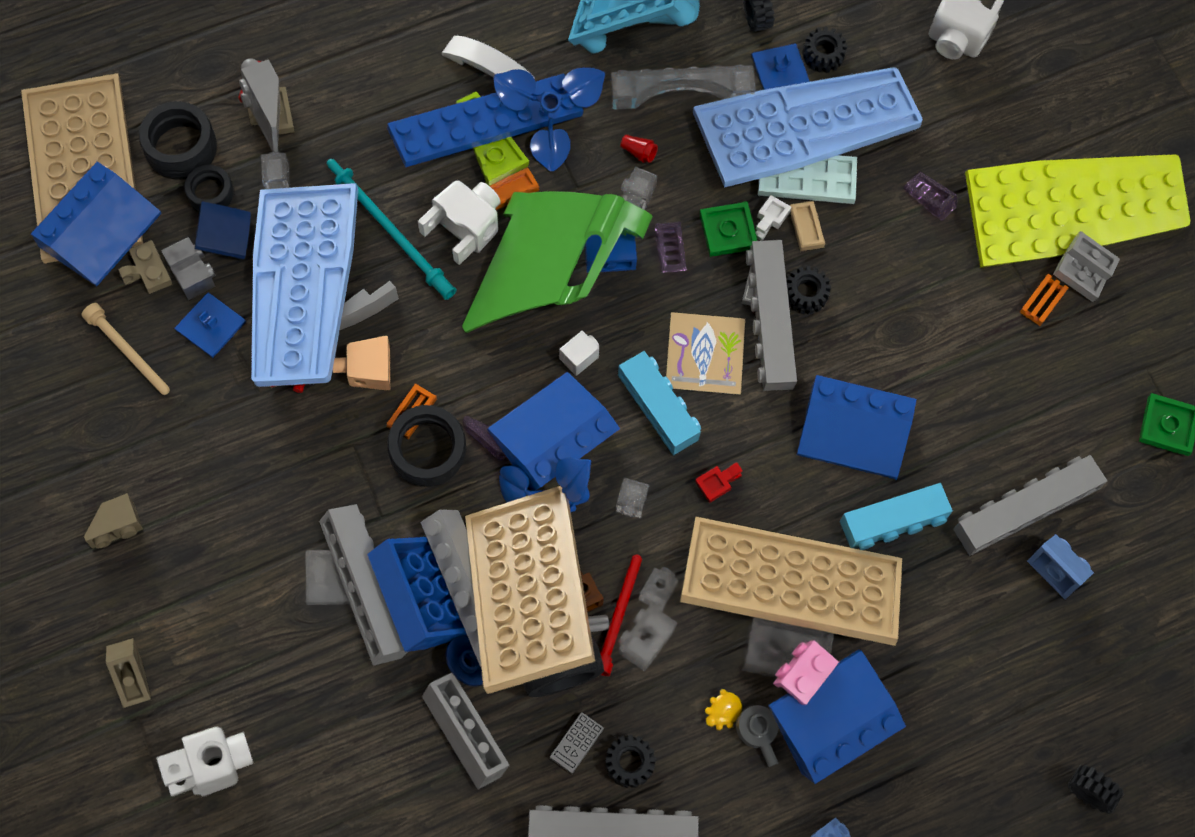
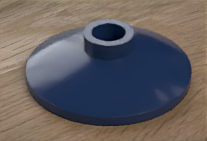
M459 636L453 639L446 649V662L451 673L466 685H483L482 667L479 665L468 636Z

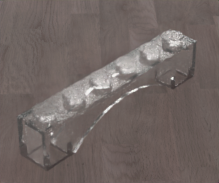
M740 64L728 67L712 66L707 68L689 67L686 69L666 68L664 70L643 69L641 71L620 70L611 72L612 109L637 108L643 102L656 95L675 90H696L712 94L721 99H728L748 93L755 95L756 91L753 65L745 66Z

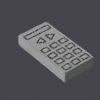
M581 712L550 756V759L573 774L604 728Z

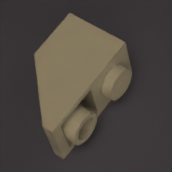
M128 493L103 502L84 535L85 541L92 549L107 547L111 544V541L119 538L133 537L137 534V531L143 529L134 501Z

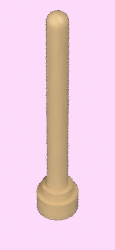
M92 303L87 306L82 312V317L86 322L98 326L161 394H168L170 391L168 385L107 322L104 315L105 311L99 304Z

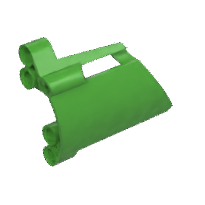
M513 192L503 214L505 217H510L511 220L462 325L464 331L468 333L488 323L537 307L554 303L556 305H566L576 302L581 298H586L621 234L625 236L630 234L643 240L652 220V215L640 207L625 201L624 198L613 194L600 196L576 192ZM591 235L600 236L602 244L585 282L577 286H567L587 239Z

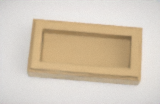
M814 201L790 205V215L800 251L824 248L825 241Z

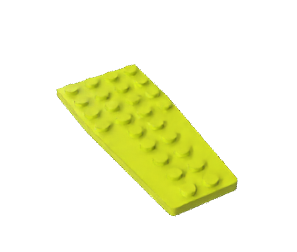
M1178 155L1043 160L971 169L965 172L980 268L1064 255L1080 231L1101 246L1181 229L1190 224L1181 162Z

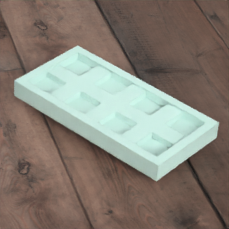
M837 155L792 171L760 178L758 196L770 197L772 195L773 197L854 204L856 200L857 157Z

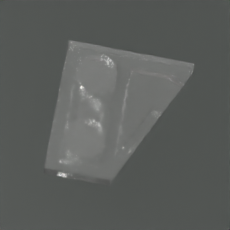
M305 551L306 605L350 604L331 551Z

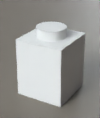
M581 331L560 348L559 359L577 376L599 358V344L593 336H587Z

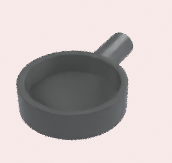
M761 705L748 707L737 718L736 731L738 737L747 746L760 748L768 767L778 764L770 745L778 733V725L771 710Z

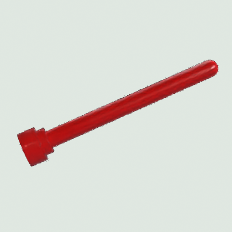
M634 555L631 559L600 653L604 665L602 676H610L613 668L611 654L642 562L640 555Z

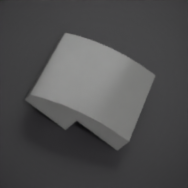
M1080 231L1064 253L1053 275L1093 302L1099 298L1106 280L1112 277L1120 258Z

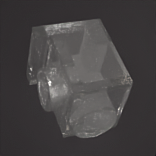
M662 567L661 570L654 568L647 583L640 592L639 600L663 612L678 583V580L674 578L675 573L665 567ZM657 582H660L664 584L665 587L663 589H659L656 587L655 584Z

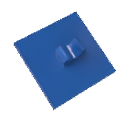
M796 44L751 54L763 90L810 82Z
M208 292L174 329L213 358L246 323V320Z

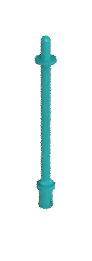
M334 159L327 161L328 168L336 175L334 180L336 185L355 183L352 180V169L347 168L343 170ZM357 185L358 201L426 274V283L429 286H433L444 300L450 299L457 289L444 277V272L440 268H433Z

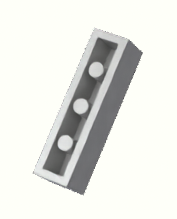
M450 673L431 682L422 698L477 789L501 778L509 767V763L456 677Z

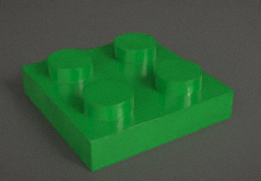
M748 202L700 209L699 215L710 257L750 250L752 241H757Z
M1151 393L1147 399L1139 442L1185 456L1191 455L1195 441V406Z

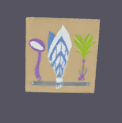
M671 312L666 377L670 380L673 389L741 395L745 319Z

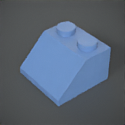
M1056 534L1045 542L1027 561L1064 599L1070 596L1094 573L1090 569L1089 563L1085 559L1078 557L1071 550L1070 544L1063 538H1059Z

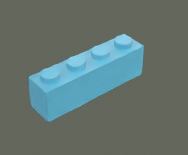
M643 351L620 364L618 376L672 455H675L699 440L701 426L697 419L690 417L686 411L687 406L680 396L676 397L672 391L673 386L666 376L662 377L658 371L659 366L652 356L649 357Z
M941 483L844 513L840 523L850 548L855 549L859 547L860 550H865L874 546V542L880 540L890 542L897 539L899 534L905 532L911 535L920 532L924 526L930 524L933 527L940 526L947 522V518L953 510Z

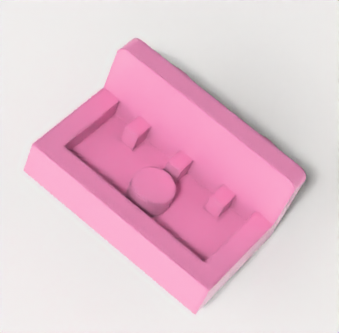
M815 640L806 643L801 642L792 652L794 658L789 664L785 663L779 668L775 674L778 678L773 683L776 687L784 688L802 705H806L839 663Z

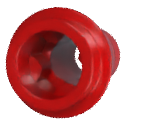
M627 134L622 138L620 145L621 148L627 150L643 163L646 161L652 162L658 150V146L654 144L653 140L633 137Z

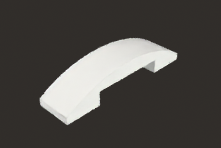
M454 36L442 52V55L460 65L466 62L492 77L495 74L513 69L527 71L500 51L467 37Z

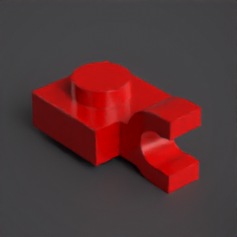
M737 462L723 472L716 466L695 479V483L708 502L711 503L731 490L729 482L742 477L741 473L743 470Z

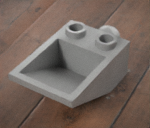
M246 59L241 65L242 79L239 80L243 93L240 96L244 106L250 107L273 153L278 152L280 122L279 78L269 59L258 62L255 59Z

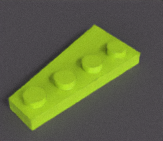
M476 91L456 101V104L479 98L480 95ZM511 137L473 148L488 186L529 165V160Z

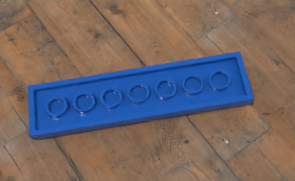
M565 74L536 81V90L532 96H543L549 91L555 92L558 95L567 94L568 92L562 86ZM497 93L390 122L387 124V130L404 166L409 167L548 126V114L541 109L539 101H532L530 99L528 106L524 110H512L501 102ZM571 97L562 99L559 109L553 113V124L581 117L583 115V108L576 106L572 102Z

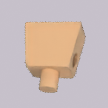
M388 336L347 344V357L334 359L333 373H347L349 385L353 387L391 390L390 344Z

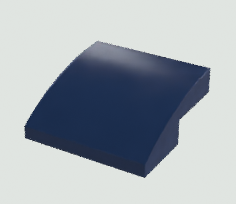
M202 201L194 249L245 259L251 212Z

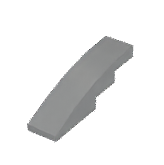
M388 281L371 295L365 289H362L344 303L340 330L369 318L398 300L396 287Z

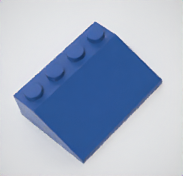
M97 161L36 227L31 235L40 249L95 286H98L162 213L120 176Z
M566 372L487 430L512 465L519 467L526 473L529 478L528 487L530 490L536 491L556 476V466L561 459L569 457L580 459L618 431L620 427L606 408L570 373Z
M816 375L811 388L797 455L897 480L917 399Z
M427 537L387 539L367 554L405 652L424 650L451 642L459 636H467Z
M860 649L839 661L806 705L799 703L789 693L768 705L801 774L814 784L906 727L895 702Z

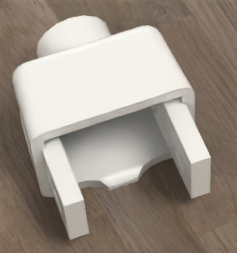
M942 0L929 31V37L937 41V51L949 59H958L963 53L970 57H977L994 30L999 18L998 13L1004 1L996 0L990 10L980 0Z
M454 181L432 199L433 207L418 220L419 232L425 237L439 223L461 240L453 248L454 261L460 265L473 251L479 253L498 232V215L495 209L501 203L500 198L490 186L483 182H480L471 190L461 181Z
M213 727L183 737L182 740L185 748L157 757L164 784L169 787L171 796L193 790L194 795L200 794L203 797L233 786L238 782L236 770L253 764L244 732L226 738L220 727ZM215 758L222 759L217 765H208ZM186 779L185 783L181 786L175 784Z

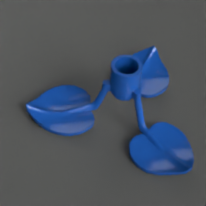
M594 68L574 69L567 73L562 81V86L568 92L567 94L558 95L555 92L549 91L543 96H532L536 90V82L533 76L525 70L513 69L494 75L495 91L506 107L516 111L524 110L528 106L530 99L532 101H539L541 109L548 114V131L539 130L534 134L530 142L532 155L547 170L555 171L566 160L570 150V139L566 131L562 129L553 131V113L559 109L561 100L569 97L578 107H590L595 104L602 92L605 73Z
M569 457L561 459L556 466V480L559 486L562 487V493H565L569 500L570 512L576 511V505L585 503L589 499L587 486L591 460ZM505 466L500 470V488L506 502L545 491L527 490L529 478L519 467Z

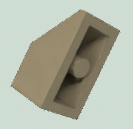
M134 638L106 646V665L123 708L150 700L151 696L142 659Z

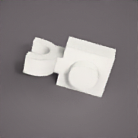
M770 195L758 212L757 217L761 221L756 227L757 239L763 241L771 226L778 229L790 213L791 206Z

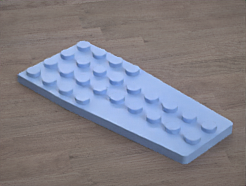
M897 68L760 90L693 107L694 117L724 188L792 171L918 129L922 123V117Z
M356 183L260 190L253 250L251 378L258 387L327 383L331 380L354 250L358 199Z

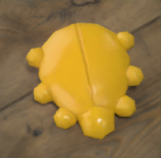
M721 689L720 695L717 698H710L711 707L705 709V713L709 714L706 718V724L711 727L716 725L717 730L723 729V725H726L727 728H732L733 722L737 720L742 712V703L739 697L734 693Z

